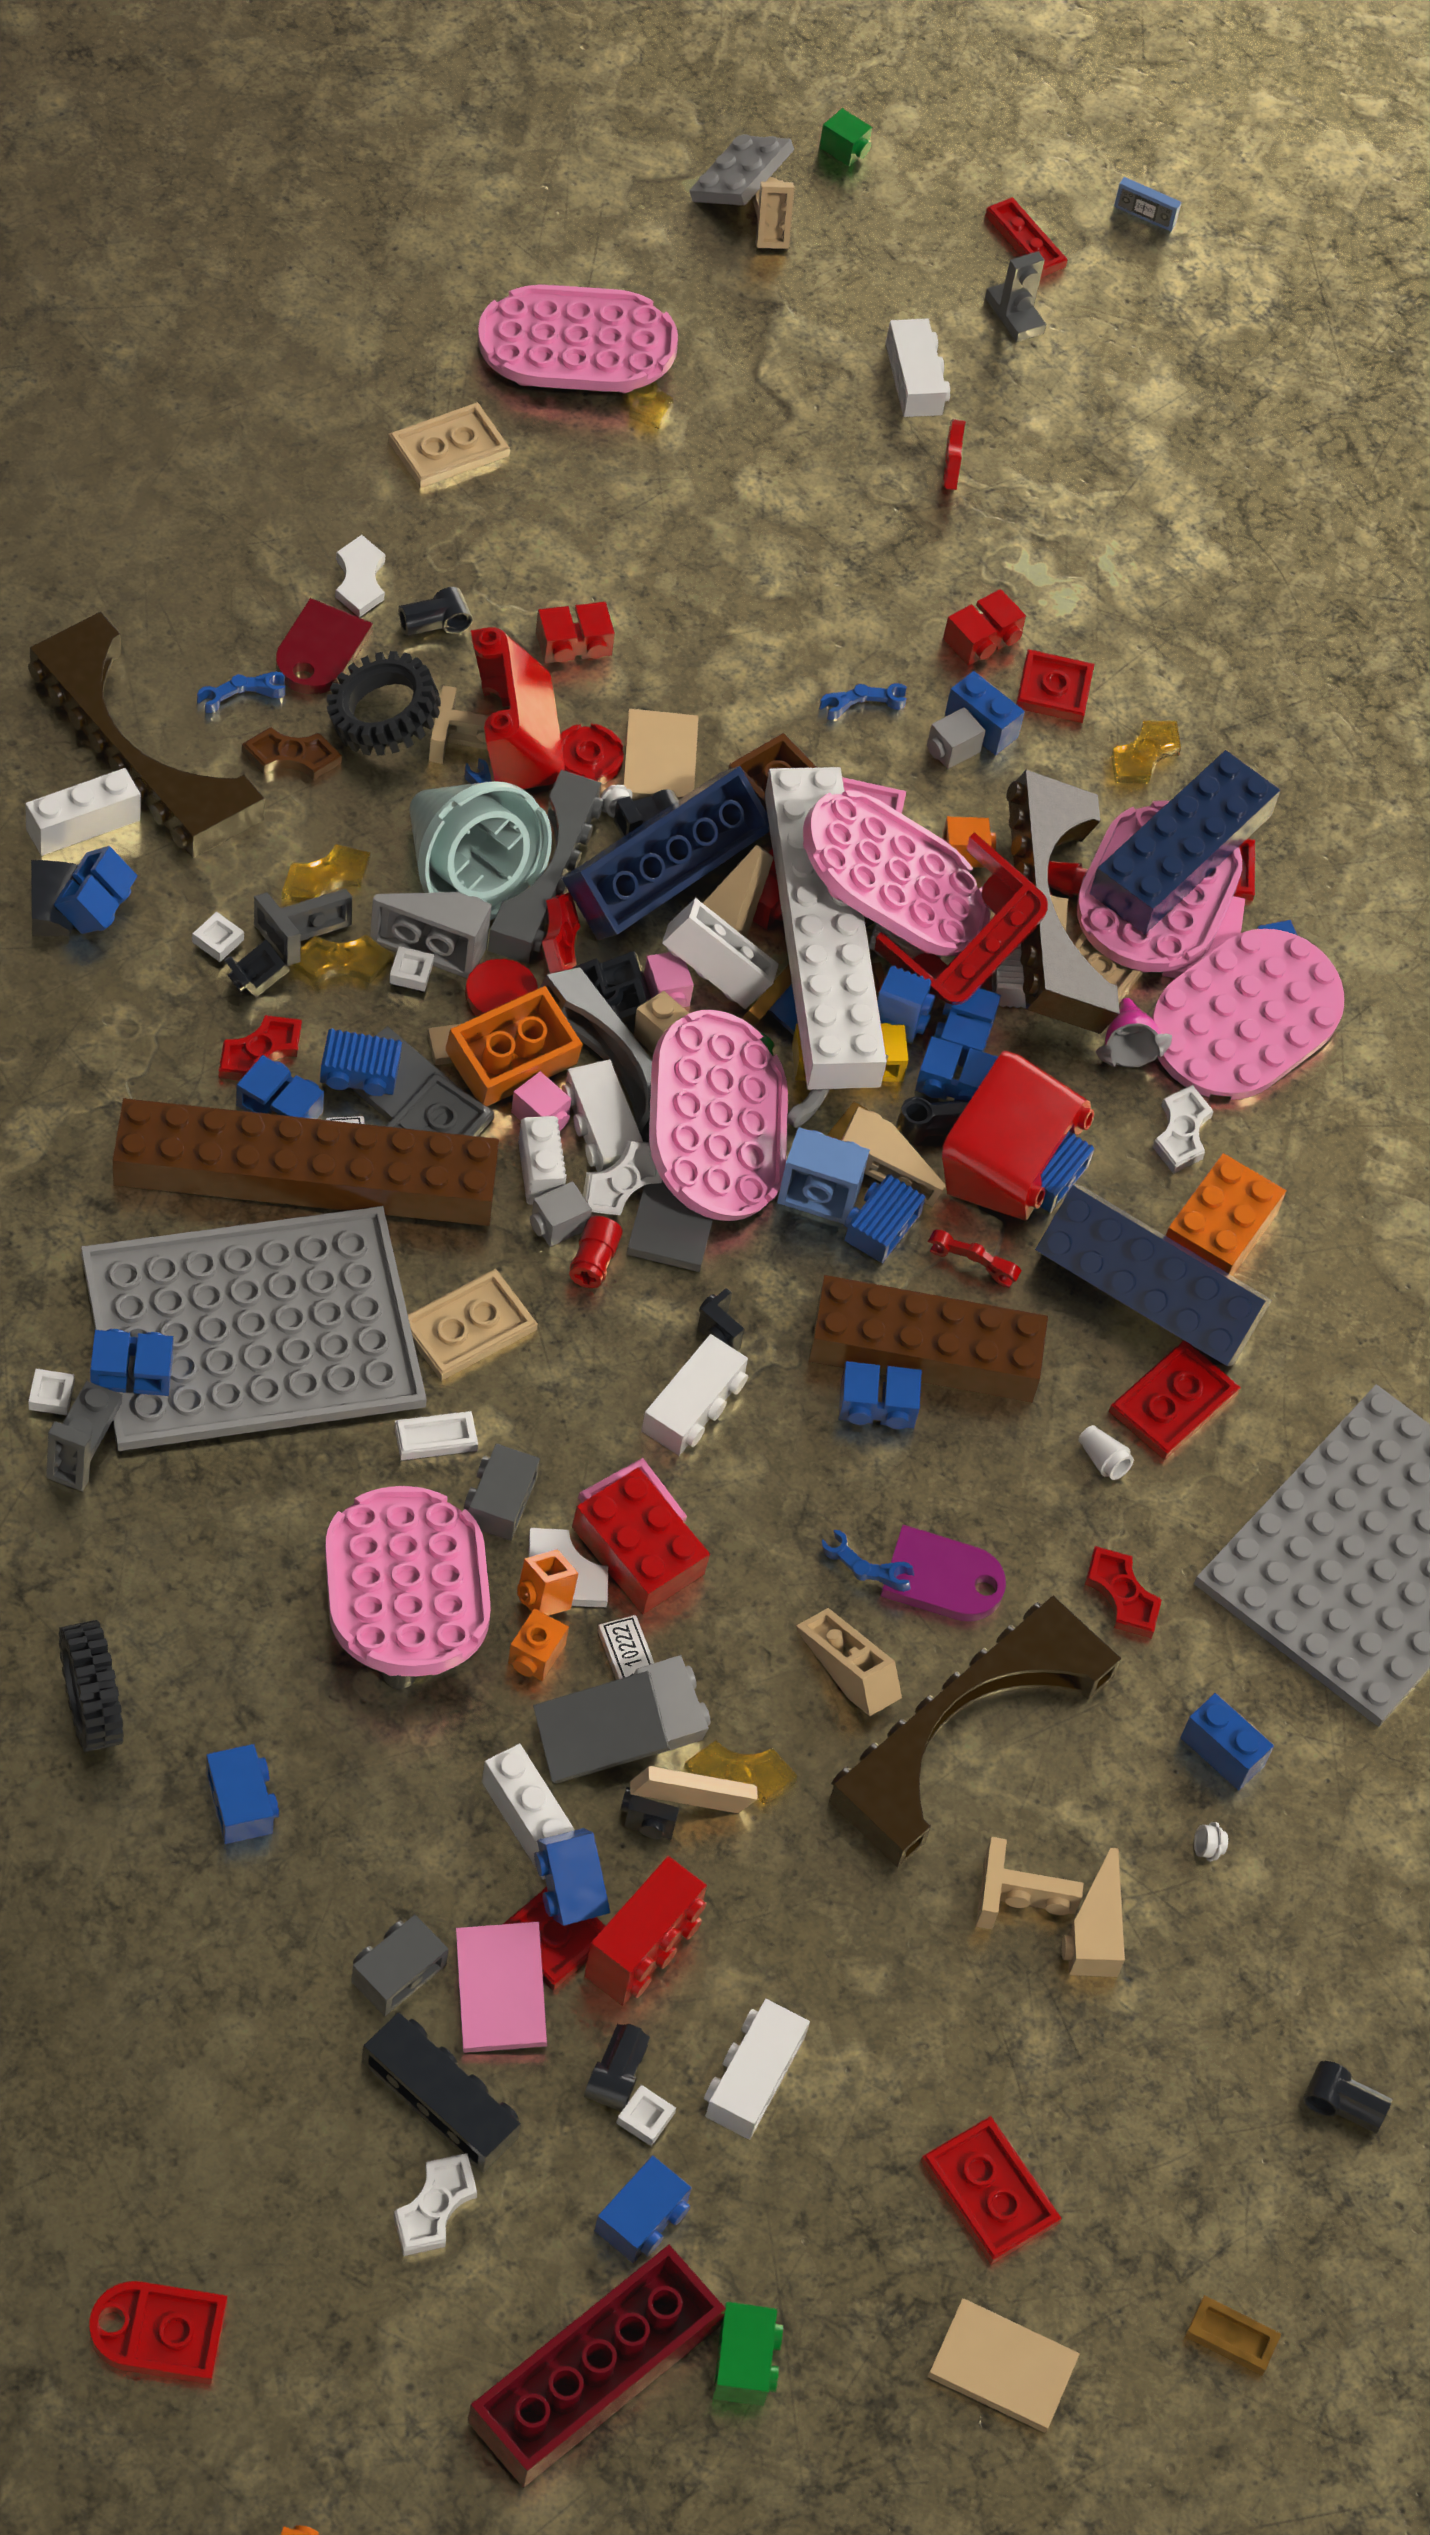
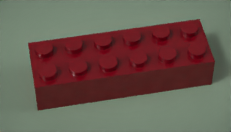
M669 2244L470 2404L467 2422L524 2488L721 2326L726 2308Z

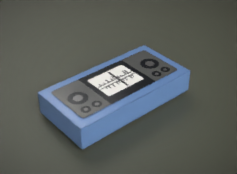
M1123 177L1119 183L1114 207L1168 231H1172L1176 225L1182 202Z

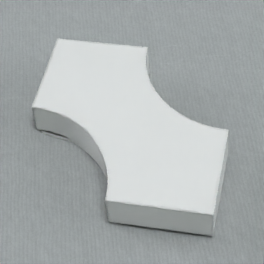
M360 535L337 551L336 560L344 570L345 579L335 592V598L358 617H361L384 601L385 592L380 588L375 577L378 570L385 563V554L363 535Z
M1193 1085L1164 1098L1161 1105L1167 1116L1168 1127L1165 1132L1155 1139L1153 1148L1173 1174L1203 1160L1205 1149L1199 1138V1129L1207 1120L1211 1119L1214 1111Z
M628 1140L624 1153L614 1165L603 1171L586 1172L583 1197L592 1208V1212L620 1215L626 1200L635 1190L647 1184L662 1183V1179L651 1157L650 1143Z
M530 1528L529 1557L558 1549L579 1573L571 1606L607 1607L608 1566L592 1563L582 1557L571 1542L569 1530Z
M467 2153L426 2162V2182L421 2193L410 2204L394 2211V2220L403 2256L445 2247V2226L449 2217L461 2204L477 2198V2189Z

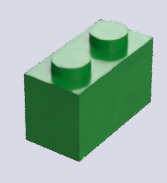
M726 2301V2310L720 2326L712 2399L764 2406L768 2393H775L778 2383L779 2366L772 2365L773 2350L780 2351L783 2325L776 2324L777 2308Z

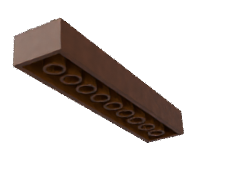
M123 1098L113 1155V1186L345 1211L383 1206L385 1215L490 1226L499 1139Z

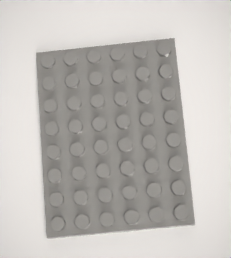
M383 1206L81 1246V1256L95 1330L120 1329L124 1332H129L130 1337H138V1333L145 1334L148 1332H158L166 1336H174L169 1396L134 1393L136 1356L130 1355L126 1393L117 1392L123 1394L122 1404L112 1421L118 1451L426 1407V1394Z
M1376 1384L1196 1577L1194 1585L1378 1727L1383 1724L1430 1670V1424Z

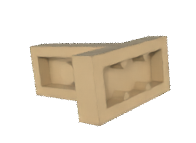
M770 177L766 182H760V189L752 197L758 218L756 231L757 248L789 249L794 198L793 182H783V180H778L774 177Z
M445 685L442 687L440 696L441 706H438L440 713L438 718H435L430 741L429 762L443 764L447 742L487 749L484 724L489 716L476 714L471 711L455 710L456 687Z
M990 1838L984 1856L976 1927L992 1930L999 1912L1000 1901L1006 1902L1009 1906L1015 1908L1031 1906L1046 1909L1049 1913L1055 1915L1076 1913L1082 1899L1083 1882L1004 1869L1007 1839Z

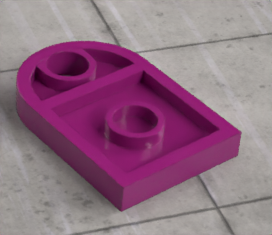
M903 1524L891 1563L907 1562L913 1566L914 1576L899 1574L896 1577L899 1580H909L911 1589L900 1592L884 1584L881 1597L955 1620L977 1621L988 1617L999 1607L1006 1588V1577L1001 1564L987 1551ZM980 1582L988 1583L994 1588L995 1593L989 1596L982 1595L976 1590L975 1585Z

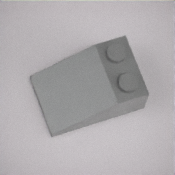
M459 892L376 894L372 905L370 943L396 953L400 946L434 954L433 966L468 979L469 974L479 964L487 948L492 904L484 902L478 897L467 896Z

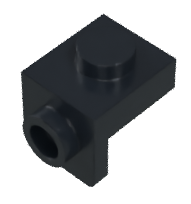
M267 940L263 941L239 962L231 956L225 960L232 970L228 977L241 992L244 989L249 990L256 998L290 971L289 967Z
M725 1288L717 1296L714 1294L710 1295L701 1304L697 1329L705 1335L706 1339L712 1334L738 1351L741 1348L745 1329L727 1314L730 1308L732 1292Z
M626 1787L620 1809L627 1812L624 1827L640 1831L649 1838H666L671 1840L679 1807L642 1798V1796L631 1795L630 1787Z

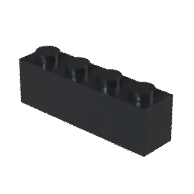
M398 2012L363 2045L362 2063L461 2154L467 2153L469 2161L480 2172L484 2173L518 2140L521 2125L518 2115L508 2104L504 2102L499 2104L488 2094V2088L480 2078L473 2074L468 2076L458 2067L456 2058L448 2049L442 2046L438 2048L427 2038L428 2035L425 2029L416 2020L410 2019L408 2021Z

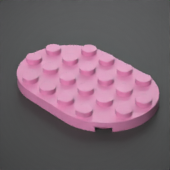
M558 285L524 286L509 291V296L499 302L493 300L482 313L478 326V344L485 361L496 372L521 386L530 385L628 393L662 377L672 366L677 353V328L668 312L662 313L654 307L653 300L624 290Z
M845 790L842 794L835 795L828 793L809 810L803 826V847L814 870L827 886L830 895L835 899L842 900L863 916L918 947L926 954L957 956L990 922V909L982 900V887H977L976 880L970 873L973 870L971 865L950 844L878 799L852 790Z
M1152 801L1151 806L1136 810L1134 807H1131L1115 818L1106 831L1088 869L1077 900L1078 921L1089 942L1110 960L1145 973L1177 970L1195 962L1205 954L1211 946L1233 898L1242 871V857L1238 847L1145 935L1132 926L1130 922L1124 920L1089 894L1097 868L1170 801Z
M1255 929L1239 933L1226 940L1174 979L1160 995L1154 1008L1152 1019L1161 1034L1167 1033L1172 1035V1041L1164 1055L1158 1056V1059L1176 1081L1186 1088L1193 1085L1201 1095L1210 1097L1211 1094L1231 1096V1100L1257 1095L1297 1067L1331 1038L1340 1022L1344 1009V990L1340 976L1329 958L1319 948L1300 936L1276 929Z
M700 1010L689 1013L673 1023L661 1035L655 1047L652 1059L649 1122L651 1157L667 1188L687 1208L715 1220H741L752 1216L764 1208L775 1198L781 1187L787 1151V1081L777 1054L775 1056L771 1055L767 1047L760 1040L763 1035L757 1029L735 1015L718 1010Z
M393 1486L369 1491L354 1498V1504L342 1513L340 1511L337 1512L327 1530L325 1544L329 1618L337 1641L348 1654L362 1664L390 1676L438 1675L470 1658L478 1650L486 1637L491 1611L484 1539L474 1517L466 1509L461 1511L448 1503L447 1496L441 1493L411 1486Z

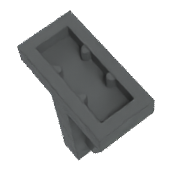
M1039 251L1011 259L1005 283L987 288L986 300L1016 342L1045 333L1047 324L1034 307L1045 261Z
M345 888L280 908L267 892L254 896V925L274 947L286 965L289 966L300 962L302 940L352 925V895Z
M86 1381L63 1424L55 1421L48 1432L47 1479L83 1492L89 1481L90 1461L122 1404L123 1394Z

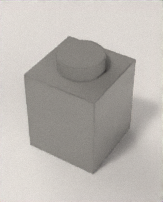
M964 707L931 725L927 747L931 755L935 759H939L949 769L980 753L986 730Z
M572 1181L534 1198L530 1223L534 1232L538 1236H543L551 1247L582 1233L588 1219L591 1217L592 1208Z

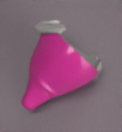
M1123 998L1119 1003L1120 1014L1108 1026L1104 1046L1099 1047L1095 1052L1100 1060L1110 1066L1140 1067L1155 1060L1158 1056H1163L1171 1045L1172 1035L1167 1033L1161 1034L1154 1020L1149 1015L1140 1010L1130 998Z

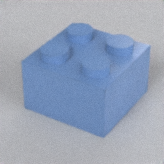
M798 1127L785 1164L777 1203L844 1224L847 1216L855 1207L870 1149L861 1147L854 1142H845L825 1136L816 1130H806Z

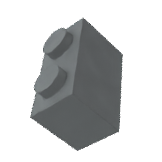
M497 1443L490 1457L483 1456L477 1472V1478H480L481 1481L477 1489L470 1488L464 1504V1509L468 1510L474 1517L481 1531L512 1541L536 1482L540 1458Z
M413 1915L405 1923L398 1921L392 1925L385 1933L384 1940L375 1948L368 1946L355 1957L351 1982L385 2017L446 1966L449 1948L416 1915Z

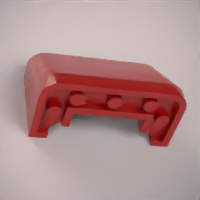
M487 627L471 630L472 644L477 659L483 695L488 696L491 695L490 692L500 697L503 707L510 706L508 710L491 714L484 724L494 781L510 783L522 789L555 783L560 771H565L550 672L501 629Z
M1006 1050L1003 1051L945 1140L942 1161L947 1195L1027 1221L1034 1208L1038 1209L1044 1200L1045 1188L1042 1187L1041 1174L1067 1133L1079 1135L1083 1130L1090 1128L1094 1118V1110L1091 1109L1090 1101L1021 1055Z

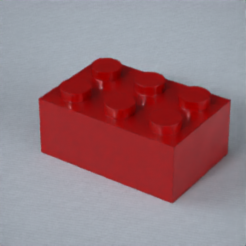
M639 1467L576 1506L572 1524L573 1530L603 1566H608V1573L642 1615L705 1574L710 1553Z
M668 1855L591 1942L584 1977L622 2006L632 1995L635 1998L640 1997L652 1980L649 1977L657 1966L664 1969L676 1954L677 1949L675 1946L683 1937L689 1940L700 1927L702 1920L699 1916L707 1904L703 1901L707 1884Z

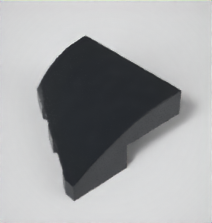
M31 860L32 936H70L75 926L53 904L68 881L74 880L81 886L72 876L78 864L49 860Z
M635 951L600 963L595 958L573 967H580L624 1025L635 1024L637 1008L651 999L640 959Z

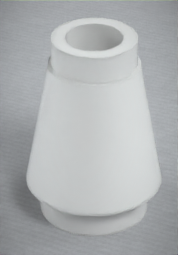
M1095 1425L1087 1427L1079 1436V1443L1083 1445V1448L1102 1476H1109L1112 1480L1119 1479L1133 1465L1134 1458L1130 1455V1449L1098 1429Z

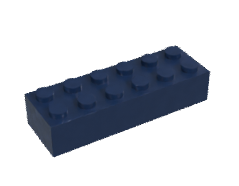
M1225 750L1097 868L1089 894L1124 920L1130 922L1132 926L1145 935L1272 816L1281 790Z
M738 766L720 772L561 879L596 939L600 940L619 934L770 832L768 814L742 768Z
M1072 1185L1035 1249L1226 1366L1236 1363L1272 1302L1270 1298L1081 1185Z

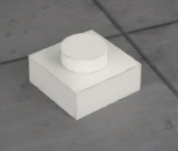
M218 912L214 913L192 933V942L219 962L244 941V931Z
M399 946L390 973L389 983L425 992L434 963V954Z
M36 1369L28 1401L29 1410L68 1415L75 1375Z
M641 2085L618 2116L617 2124L652 2146L674 2116L676 2107Z

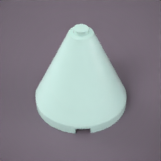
M498 781L425 789L417 793L410 803L409 810L418 873L425 893L459 892L467 896L478 897L484 902L492 904L491 920L496 918L502 902L519 895L528 886H532L547 867L552 845V832L548 816L533 796L516 785Z

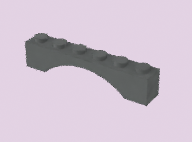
M564 770L560 771L549 796L547 812L556 845L554 857L546 871L532 886L519 895L502 902L490 929L489 952L526 964L530 963L534 951L541 952L543 948L542 941L547 934L544 928L546 924L549 925L546 900L559 894L567 893L568 889L561 878L567 875L569 871H573L578 867L582 854L579 848L581 844H588L592 834L593 825L590 824L592 818L598 819L604 805V798H600L601 782Z
M580 967L546 975L540 988L543 986L547 987L581 1042L589 1046L604 1060L611 1061L615 1073L626 1088L632 1102L635 1123L643 1142H649L651 1058Z

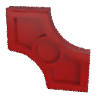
M952 418L950 420L942 481L945 489L957 490L966 422L960 419Z
M570 892L559 894L546 900L549 926L542 945L550 974L569 970L577 966L574 943L576 933L581 926L574 899Z
M265 1015L261 1026L252 1034L240 1039H226L223 1042L219 1078L240 1081L262 1055L272 1061L284 1057H297L302 1020Z
M1095 1546L1084 1585L1094 1588L1108 1600L1114 1613L1115 1629L1152 1639L1162 1599L1149 1593L1137 1581L1133 1572L1132 1556Z

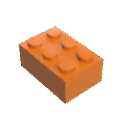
M543 986L450 1029L445 1051L475 1099L485 1106H489L513 1095L516 1089L540 1071L549 1078L577 1065L583 1044L547 987Z
M1223 1153L1168 1227L1166 1237L1233 1276L1277 1216L1287 1190Z

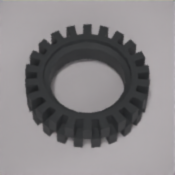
M390 651L388 659H385L383 652L375 653L376 661L370 662L368 656L361 658L362 667L358 668L353 662L348 666L350 675L341 672L337 676L340 684L332 683L330 687L332 694L327 695V703L329 705L327 706V711L342 743L345 746L349 745L352 751L358 752L361 748L363 755L370 756L374 748L377 756L385 755V748L390 747L392 754L400 752L399 743L404 742L406 747L409 748L414 745L411 739L413 735L421 740L426 736L423 727L431 730L435 725L433 718H438L440 713L438 706H441L439 692L426 664L423 665L422 661L417 657L412 659L411 654L404 652L400 658L397 651ZM400 684L408 686L413 690L410 704L392 718L369 723L358 720L354 716L358 702L377 688Z
M93 1620L60 1627L58 1635L61 1650L60 1659L63 1664L62 1673L66 1682L65 1689L69 1697V1708L72 1710L73 1724L76 1726V1734L81 1747H83V1751L88 1752L122 1744L124 1732L122 1729L123 1719L120 1714L122 1709L118 1700L119 1691L115 1683L116 1675L112 1669L111 1654L108 1653V1643L106 1638H104V1631L100 1626V1622Z

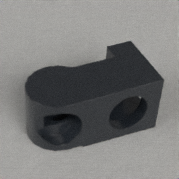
M665 789L656 792L650 797L632 801L630 796L617 799L614 823L621 836L624 837L677 802L678 798L674 791Z

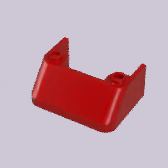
M975 832L969 837L966 851L992 873L984 883L981 891L984 904L995 914L990 919V922L949 965L934 954L923 953L911 959L882 932L877 935L875 950L891 965L896 966L897 969L902 968L904 972L916 973L918 977L930 978L932 983L929 993L952 1005H960L968 1001L1044 919L1048 909V901L1044 893Z

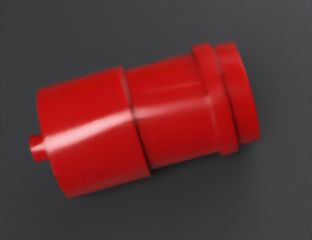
M593 1216L588 1219L579 1241V1249L570 1264L569 1276L576 1284L593 1289L598 1288L605 1280L608 1265L615 1255L623 1233L621 1226L617 1222L604 1216Z

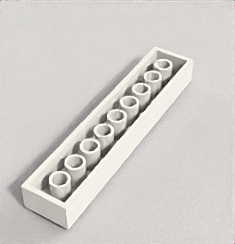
M841 767L770 769L765 791L808 1090L881 1087L887 1063L864 916L842 900H837L830 895L827 886L814 870L803 847V826L809 810L826 794L831 793L835 795L844 792Z

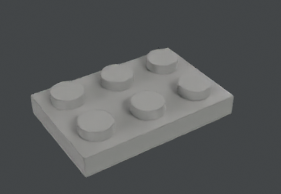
M739 135L689 190L692 201L745 206L760 189V182H766L794 151L791 139L776 138L775 136Z

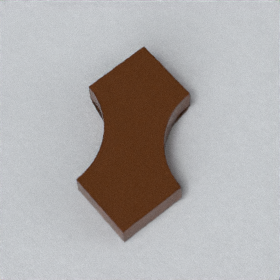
M269 727L242 744V753L263 774L277 769H293L303 772L315 780L342 763V755L320 733L308 737H289Z

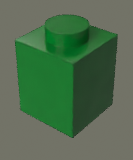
M842 108L823 124L819 148L850 167L859 158L863 159L869 153L872 146L870 139L873 127Z

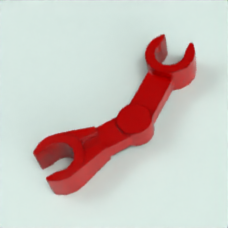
M934 1230L927 1241L933 1244L930 1249L932 1254L945 1257L948 1253L967 1257L973 1262H978L986 1267V1271L999 1285L1010 1288L1012 1282L1017 1281L1022 1271L1015 1263L992 1256L985 1251L982 1245L954 1240L949 1233L943 1230Z

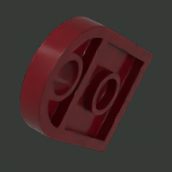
M310 598L277 650L276 671L282 672L285 675V685L296 692L315 695L331 691L332 683L340 684L337 676L341 672L347 674L349 671L348 666L355 661L371 636L373 623ZM306 671L312 676L302 679L297 677L295 673Z

